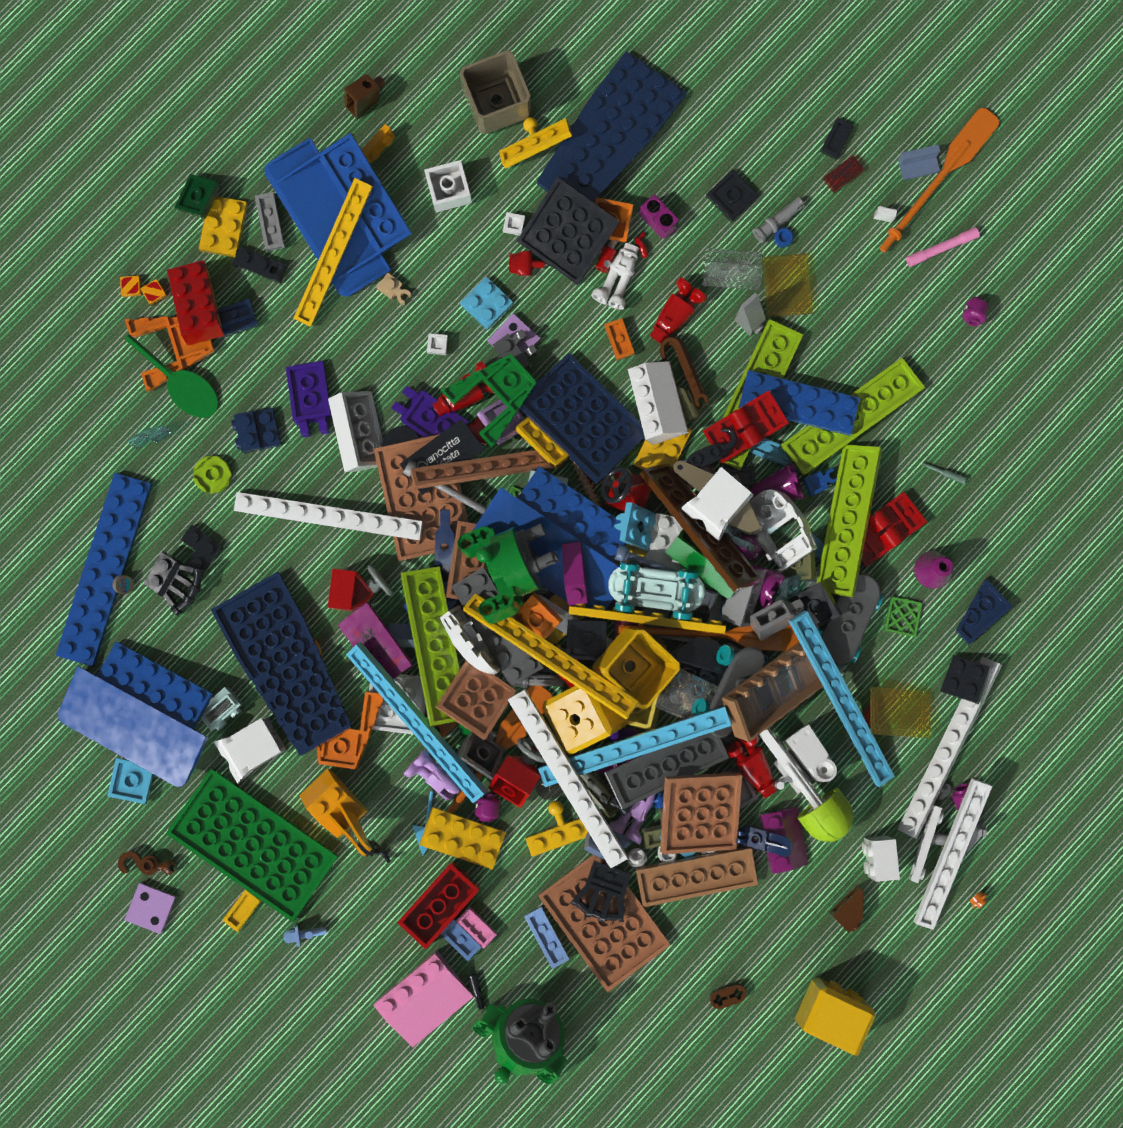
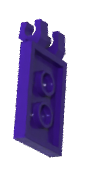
M318 361L286 367L293 422L299 425L302 437H311L309 423L318 422L319 431L322 435L329 434L327 420H331L332 414L328 401L329 392L324 362Z
M408 386L402 392L412 400L408 408L406 409L398 402H395L391 407L392 410L401 415L400 419L403 424L424 438L441 434L460 419L467 426L470 423L455 412L446 413L440 417L432 406L433 403L438 401L423 390L417 393Z

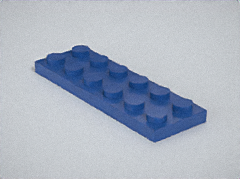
M748 370L738 408L769 390L788 421L848 436L852 434L860 398Z

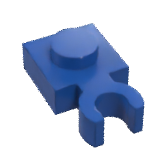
M834 468L825 471L823 475L819 471L802 479L810 497L828 489L827 483L833 484L836 482L837 478L831 479L829 477Z

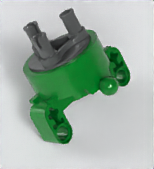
M541 523L527 530L517 531L515 527H512L498 534H495L493 528L490 529L483 526L462 535L458 539L457 546L466 557H477L480 562H486L490 576L497 587L499 594L484 600L478 608L480 615L488 623L494 624L517 614L520 605H523L521 597L541 588L539 572L544 570L545 567L560 561L555 549L540 557L536 556L533 552L530 541L546 535Z
M523 999L513 1003L508 1009L502 1004L498 1007L489 1004L482 1010L472 1029L482 1037H487L492 1033V1044L497 1056L496 1061L501 1066L494 1074L497 1083H507L510 1074L515 1076L536 1074L538 1079L549 1085L559 1078L568 1061L563 1056L565 1050H563L565 1030L563 1022L557 1013L556 1005L551 1007L553 1003H546L537 999Z

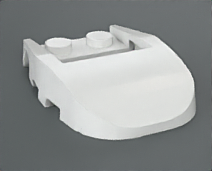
M764 490L750 500L763 532L756 534L755 537L766 552L765 556L769 561L774 560L778 565V572L788 570L789 567L817 549L807 519L785 493L778 490ZM794 517L801 527V534L778 550L770 534Z
M460 605L440 617L453 645L471 665L488 674H497L501 671L480 634L471 626L473 622L470 617L466 616Z

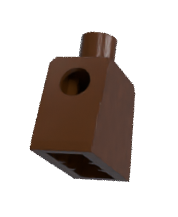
M365 74L344 88L345 107L357 120L379 101L380 89L385 86L383 78L378 75L372 79L368 74Z

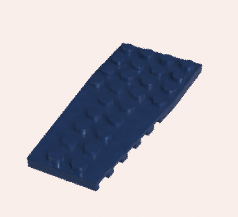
M626 51L590 97L570 128L572 136L561 142L537 179V185L548 192L557 177H560L595 202L596 197L598 198L605 192L614 179L620 176L625 167L631 164L638 153L640 154L652 141L686 97L687 92Z
M280 572L272 574L211 609L238 662L256 686L258 693L263 697L267 707L272 711L278 724L283 728L289 741L294 745L300 756L352 728L308 624Z

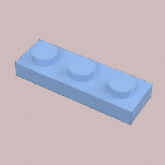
M542 906L524 915L551 968L553 969L568 961L569 956Z

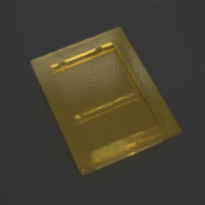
M808 254L762 257L767 317L812 314Z
M871 687V734L931 738L930 692Z

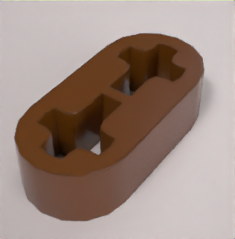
M734 983L712 991L709 999L714 1008L723 1009L741 1003L745 1000L747 994L741 984ZM735 988L742 991L739 998L735 995L729 996L735 992ZM717 994H719L720 997L727 996L726 998H723L721 1000V1004H718L717 1001L713 1002V1000L716 999Z

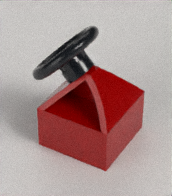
M623 466L611 469L604 477L601 485V493L606 501L605 508L619 513L625 512L626 503H634L645 508L651 491L650 486L646 484L641 476L632 474ZM616 474L614 480L611 481V477ZM607 486L611 487L609 494L607 493Z

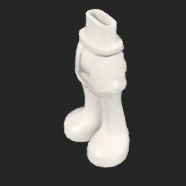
M625 243L624 248L620 249L619 254L611 263L604 285L601 289L596 288L593 290L592 298L606 305L615 280L619 275L621 278L608 305L614 309H624L626 302L623 299V295L630 278L635 273L634 268L639 251L637 246Z

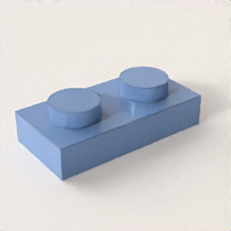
M455 919L441 932V935L467 961L481 948Z

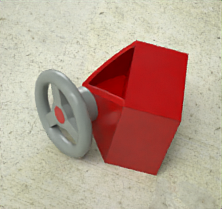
M368 565L367 569L373 577L367 581L356 571L332 569L328 608L354 612L366 602H370L374 594L380 591L379 589L382 588L389 596L393 595V591L372 565Z
M521 737L517 740V745L523 754L521 756H507L488 787L519 808L523 806L541 777L534 764L536 761L546 763L532 739Z

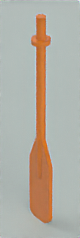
M986 108L978 109L951 142L947 149L943 169L895 228L888 230L889 236L879 247L882 252H886L895 240L899 241L902 238L901 232L947 174L969 163L999 125V120Z
M638 623L637 626H618V633H621L624 628L645 630L649 635L723 638L745 648L757 647L764 651L786 652L799 642L791 625L762 641L759 640L751 626H739L725 631V634L681 628L643 627V623Z
M530 686L527 692L542 715L544 713L542 709L543 703L552 698V695L542 686ZM513 709L500 724L496 743L505 750L516 745L519 738L527 735L525 733L526 729ZM476 771L474 774L479 780L483 776L479 771ZM463 791L459 793L446 810L447 812L454 814L467 797Z

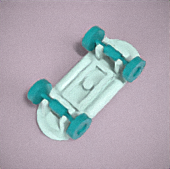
M621 562L620 567L612 572L608 581L610 594L618 601L615 603V610L623 612H634L635 606L672 610L674 618L691 620L693 612L690 611L698 608L705 597V587L698 577L699 572L688 569H679V572L644 568L640 567V564L633 562Z

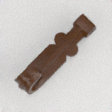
M677 337L666 338L660 346L662 360H667L665 352L667 346H673L694 396L696 406L701 409L700 400H705L707 406H709V399L705 395L684 342Z

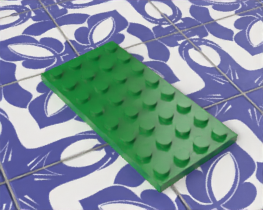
M210 768L165 833L291 922L296 920L339 857L213 768Z

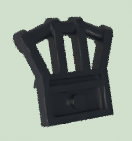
M162 551L146 578L144 585L158 593L157 595L164 597L170 605L171 611L176 616H179L183 613L182 610L194 603L196 594L200 593L202 589V575L205 573V569L185 565L167 552ZM182 570L193 572L194 580H190L180 572ZM176 579L189 587L188 593L174 584ZM170 590L183 598V601L178 604L171 595Z
M594 860L586 884L575 895L570 904L576 905L586 914V917L591 918L592 916L598 918L601 922L614 920L624 922L623 897L631 873L616 867L610 868L609 865ZM592 887L595 890L588 906L581 898ZM600 891L608 893L602 911L594 909ZM613 895L617 896L618 912L607 913Z

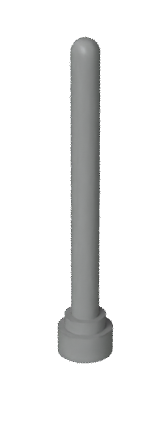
M410 460L403 474L410 477L411 469L419 468L416 465L417 463ZM448 485L434 486L482 514L487 509L485 506Z

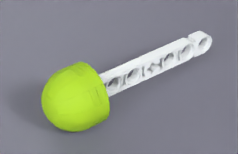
M769 728L761 732L759 736L811 804L797 817L806 831L815 839L824 842H833L843 838L850 831L854 817L852 807L840 789L835 788L820 796Z

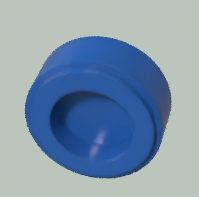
M780 228L774 235V242L780 248L790 246L793 241V233L788 228Z

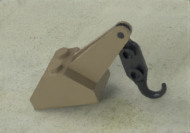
M721 429V432L730 433V442L726 444H711L690 454L686 462L677 461L673 466L676 474L700 492L714 476V474L701 468L719 461L737 444V433L733 429ZM737 474L732 476L739 483H741V480ZM750 501L747 502L727 526L752 536L763 532Z

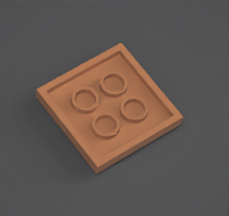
M465 660L436 705V708L485 740L508 705V699L514 695L516 690L495 675L482 672Z

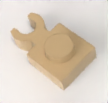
M389 273L385 275L376 287L377 290L391 300L396 296L401 305L406 304L401 299L403 295L412 297L408 290H401L403 284Z

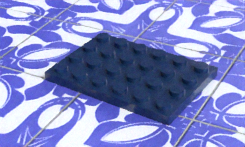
M570 353L537 382L520 407V410L569 455V458L596 484L645 438L642 424Z

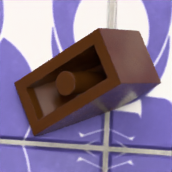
M858 886L849 892L829 912L848 933L857 930L861 925L860 922L863 920V890Z

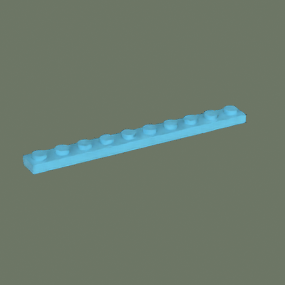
M803 611L790 619L789 623L876 786L881 787L895 776L808 611Z
M362 642L356 644L346 654L470 801L472 803L477 801L488 791L459 758L438 731L429 725L427 718Z
M724 705L568 757V759L580 776L732 726V723ZM547 764L538 768L545 787L558 783Z

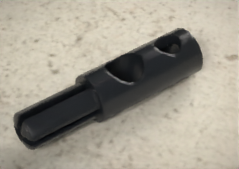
M474 973L468 977L478 1010H482L485 1008L481 996L482 992L479 987L477 973Z

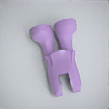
M426 749L417 756L403 773L409 778L416 774L422 776L426 780L425 783L429 784L447 801H451L455 794L461 790L443 770L441 765L434 761Z
M656 794L646 798L645 801L641 800L631 805L625 815L621 814L616 821L609 823L610 828L623 835L630 817H633L634 819L624 836L640 844L642 841L639 833L640 827L654 803Z

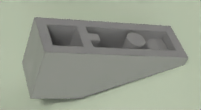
M756 293L741 305L735 317V321L749 336L754 332L758 334L765 327L763 324L766 317Z
M756 570L762 578L759 583L735 591L726 600L722 607L721 619L740 627L750 626V616L754 614L766 574L765 570Z

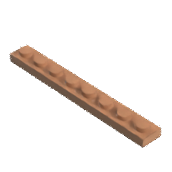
M536 450L412 468L410 473L414 489L525 473L531 470L536 471L538 467L542 469H551L553 467Z

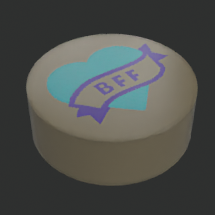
M118 575L113 580V589L117 593L128 594L133 589V580L127 575Z

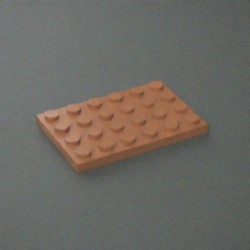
M438 435L374 449L388 516L424 521L421 540L393 536L398 561L435 553V533L440 527V509H450V527H452L454 533L457 521L469 523L464 503L436 487L422 495L418 489H414L413 482L407 475L403 474L404 470L400 466L401 462ZM460 482L446 484L462 493ZM445 543L441 545L444 549L448 548V545Z
M592 854L538 894V897L608 993L668 948L670 943L628 885L623 897L624 922H619V920L601 922L598 918L586 917V914L576 905L570 904L571 900L586 884L593 861L596 860L608 865L606 861ZM592 887L581 898L588 906L595 890ZM599 892L594 909L602 911L608 893ZM613 895L607 913L618 912L617 896Z

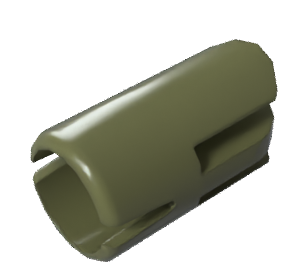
M677 388L686 423L699 418L701 414L688 388Z

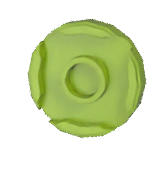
M205 456L197 462L193 470L195 484L206 493H220L231 482V468L225 460L218 456Z

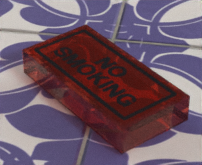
M852 155L824 176L823 181L833 193H836L861 174L864 168Z

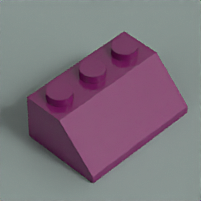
M797 806L759 813L762 830L786 836L793 843L792 854L788 857L766 852L769 869L773 874L792 871L808 865L801 823L797 818L799 816Z

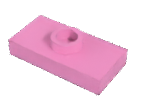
M470 906L456 920L483 949L498 934Z

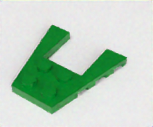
M512 354L501 358L482 370L474 372L464 379H460L447 388L441 389L446 398L455 405L480 382L484 381L507 408L479 432L491 448L495 446L537 384Z

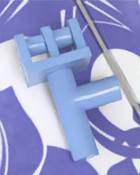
M294 924L295 929L286 931L283 936L286 943L296 942L297 947H299V939H311L314 936L327 934L326 926L298 931L297 924Z

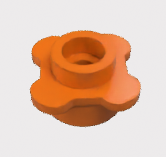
M979 891L970 900L973 905L972 908L977 906L980 909L988 901L985 898L988 894Z

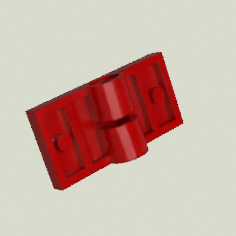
M768 390L702 431L710 444H726L731 441L730 433L721 432L722 428H731L737 433V444L720 459L723 464L744 450L758 444L767 436L789 424Z
M905 492L899 494L869 517L861 564L865 568L927 523Z

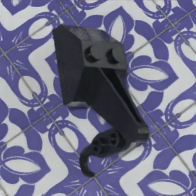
M699 636L678 648L672 655L680 664V670L675 676L718 687L729 666H724L717 662L716 655L719 648L723 645H728L734 651L739 652L745 647L736 643L720 645L718 641H714L710 637ZM761 650L765 658L763 666L765 667L770 663V659L766 654L767 651ZM764 686L753 688L760 707H768L773 703V697L768 702L760 699V691Z

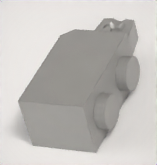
M781 599L751 615L750 626L759 640L762 641L789 626V620L803 611L804 605L800 599L792 603Z

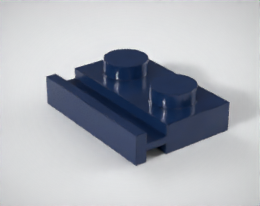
M250 299L218 309L224 331L223 338L259 326Z

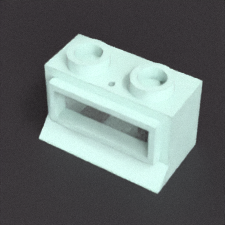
M224 687L211 698L201 720L210 730L217 729L219 731L227 724L225 721L229 717L234 718L242 711L240 708L244 704L229 687Z

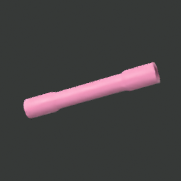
M976 227L960 233L958 236L906 257L909 267L926 261L930 257L980 237L979 231Z

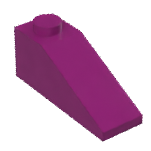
M581 541L561 544L568 605L588 603L590 595Z

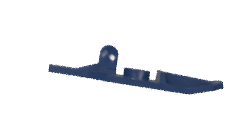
M440 509V527L435 533V567H440L443 582H448L455 541V533L452 527H450V509ZM445 543L448 545V548L444 549L441 545Z
M747 825L737 830L738 837L736 838V843L782 857H788L792 854L793 843L786 836ZM754 836L758 837V842L754 840Z

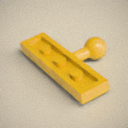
M533 117L526 118L523 127L525 131L529 132V136L499 151L502 165L506 169L571 137L572 133L567 119L564 118L536 132L538 128L537 120Z
M552 801L548 806L549 813L555 816L558 826L525 837L532 857L586 838L588 831L580 818L565 823L562 815L564 806L560 801Z

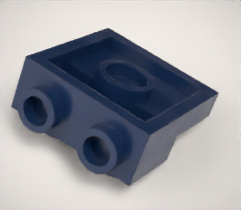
M273 408L234 414L235 420H231L233 430L238 433V438H235L238 450L241 449V452L247 454L282 446Z

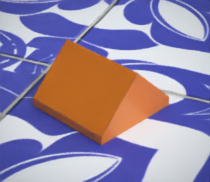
M596 197V204L621 221L610 237V240L626 242L633 204Z

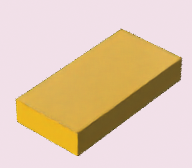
M245 889L222 921L239 932L261 900Z

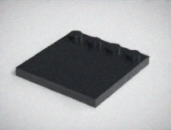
M557 177L517 239V242L576 285H579L621 221L565 180Z

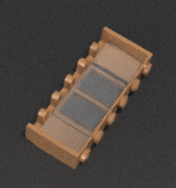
M798 642L724 695L722 701L731 720L734 736L749 742L824 687L800 642Z

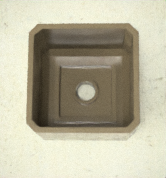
M506 50L462 67L460 71L462 90L479 132L488 134L529 118L531 114V96L512 52ZM498 97L502 99V103L494 105L492 100Z

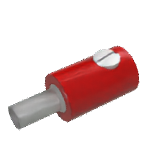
M611 240L608 247L604 246L595 265L598 271L608 273L617 253L614 248L618 241Z

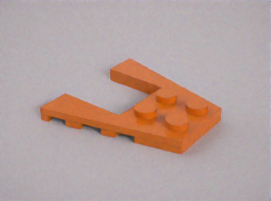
M177 317L125 319L128 332L134 338L167 328L177 361L166 366L173 372L186 370L215 352L212 340L187 346L181 336ZM158 368L141 372L145 389L148 392L168 381V377Z
M365 692L360 730L348 729L317 747L318 764L358 769L384 702L383 697L379 693Z

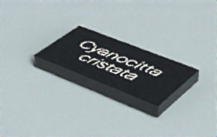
M460 419L401 462L400 466L405 470L410 460L417 463L418 467L472 460L483 452L484 449L464 421ZM433 487L420 488L418 490L424 495Z

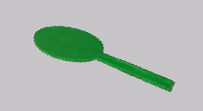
M132 335L126 336L125 340L168 377L167 389L169 395L181 410L198 418H207L215 414L218 408V399L215 391L205 379L186 370L171 371Z

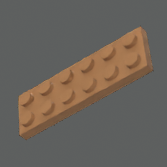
M749 846L635 868L643 907L758 885L752 848Z

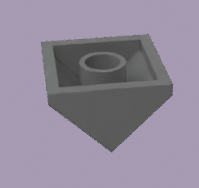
M470 732L456 753L461 760L492 780L505 749L488 737L483 740L473 732Z

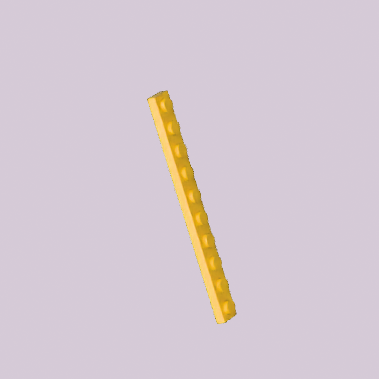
M476 593L463 607L464 612L626 720L638 705L639 701L512 617L494 624L488 623L478 611L479 605L485 599Z

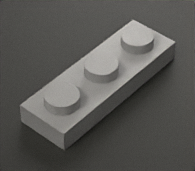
M270 192L256 195L255 200L265 250L268 252L285 248L275 194Z

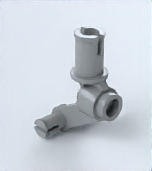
M978 821L964 857H966V854L982 836L986 837L987 828L982 822L979 823ZM934 833L931 845L944 846L949 834Z

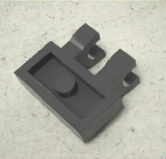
M522 329L512 338L507 334L493 344L502 358L512 354L524 369L530 366L528 360L538 354L534 345H531L523 353L517 347L520 342L527 338Z

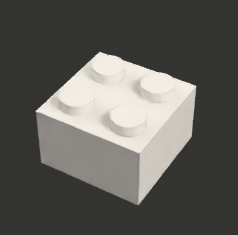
M461 160L424 170L436 213L472 203Z
M889 836L864 837L862 851L863 854H866V862H864L865 874H868V877L876 882L900 880L896 839Z

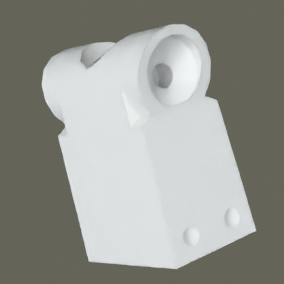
M721 467L699 492L697 497L690 500L681 509L691 518L702 520L706 530L719 541L728 524L754 495Z
M268 717L260 718L231 737L214 742L221 756L228 760L229 769L237 784L242 782L254 769L287 750Z
M809 724L783 741L813 781L828 782L836 776L837 767L835 763L830 759L829 754Z

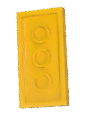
M432 807L419 845L493 870L506 832Z

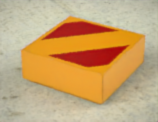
M140 276L120 277L122 297L142 296Z
M157 279L140 288L151 306L167 297Z

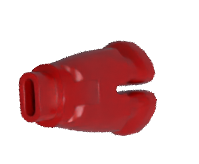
M681 277L676 281L678 287L677 295H670L655 325L652 327L654 330L649 335L659 344L665 338H669V336L675 333L695 312L693 307L696 304L704 303L708 299L702 291L697 288L693 289L691 284ZM691 293L687 302L683 301Z
M482 361L476 363L475 372L486 368ZM467 373V374H465L463 377H461L460 379H464V378L470 376V374ZM482 383L480 386L477 385L455 405L442 394L432 406L441 417L446 413L450 414L451 412L468 407L484 399V393H493V391L485 383Z
M757 735L754 740L749 742L740 738V742L737 740L732 741L725 750L729 757L737 758L735 764L740 772L756 788L757 792L762 793L764 798L774 794L777 789L774 786L775 780L773 779L768 761L760 746L755 747V744L759 741V736ZM742 745L747 750L748 756L744 754Z

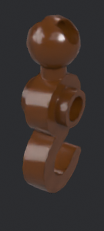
M127 851L118 860V868L123 874L130 871L126 865L128 857L134 859L139 870L145 875H152L158 870H162L164 874L171 875L177 869L174 860L167 859L164 862H160L159 858L155 855H147L142 858L136 851Z

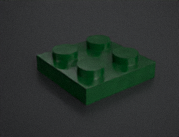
M190 174L174 208L181 212L206 219L221 185L216 181Z

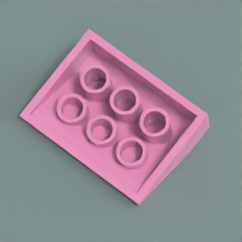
M436 950L378 998L374 1003V1007L385 1021L414 1047L474 996L439 951Z

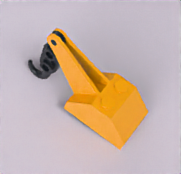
M327 768L299 795L305 808L320 825L336 838H341L345 835L364 857L369 855L373 857L380 854L387 863H390L391 860L386 851L375 840H367L359 822L368 810L336 774ZM350 828L353 830L355 836L360 842H358L356 838L351 834V832L349 831Z

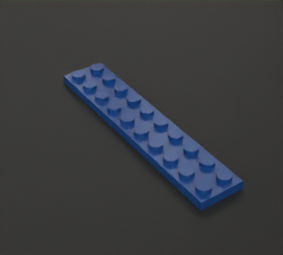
M114 473L55 656L92 667L95 666L118 595L113 589V580L118 575H124L153 484Z

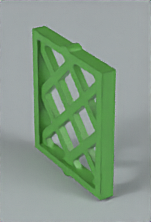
M891 596L884 630L898 633L899 635L916 637L922 603ZM895 600L903 601L904 604L898 607ZM908 603L916 604L917 607L911 610ZM892 604H893V605L895 606V608H896V609H894L893 611H891V609H892ZM906 606L909 612L903 615L900 609ZM918 609L916 617L913 612ZM896 611L901 615L897 620L892 615ZM909 614L914 618L910 623L905 618ZM891 617L894 622L889 624V619ZM901 619L906 623L902 628L898 624V621ZM915 622V627H914V630H913V628L911 627V624H913V623ZM896 624L899 630H891L890 627ZM909 627L912 633H905L903 629Z

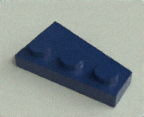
M985 579L955 632L970 645L1013 606Z

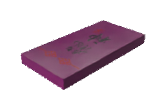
M369 602L363 604L338 624L351 645L354 647L359 642H362L393 680L413 665Z

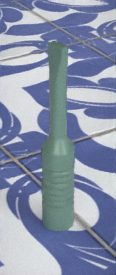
M922 463V465L929 469L942 473L946 478L961 484L966 482L967 477Z

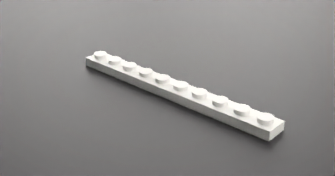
M236 492L234 511L414 540H421L424 521L241 492Z
M982 657L980 664L989 666L992 669L980 703L978 705L961 699L897 830L915 839L918 838L1002 667L1001 664Z
M524 689L508 699L510 705L609 867L612 868L627 860L626 852L527 690Z

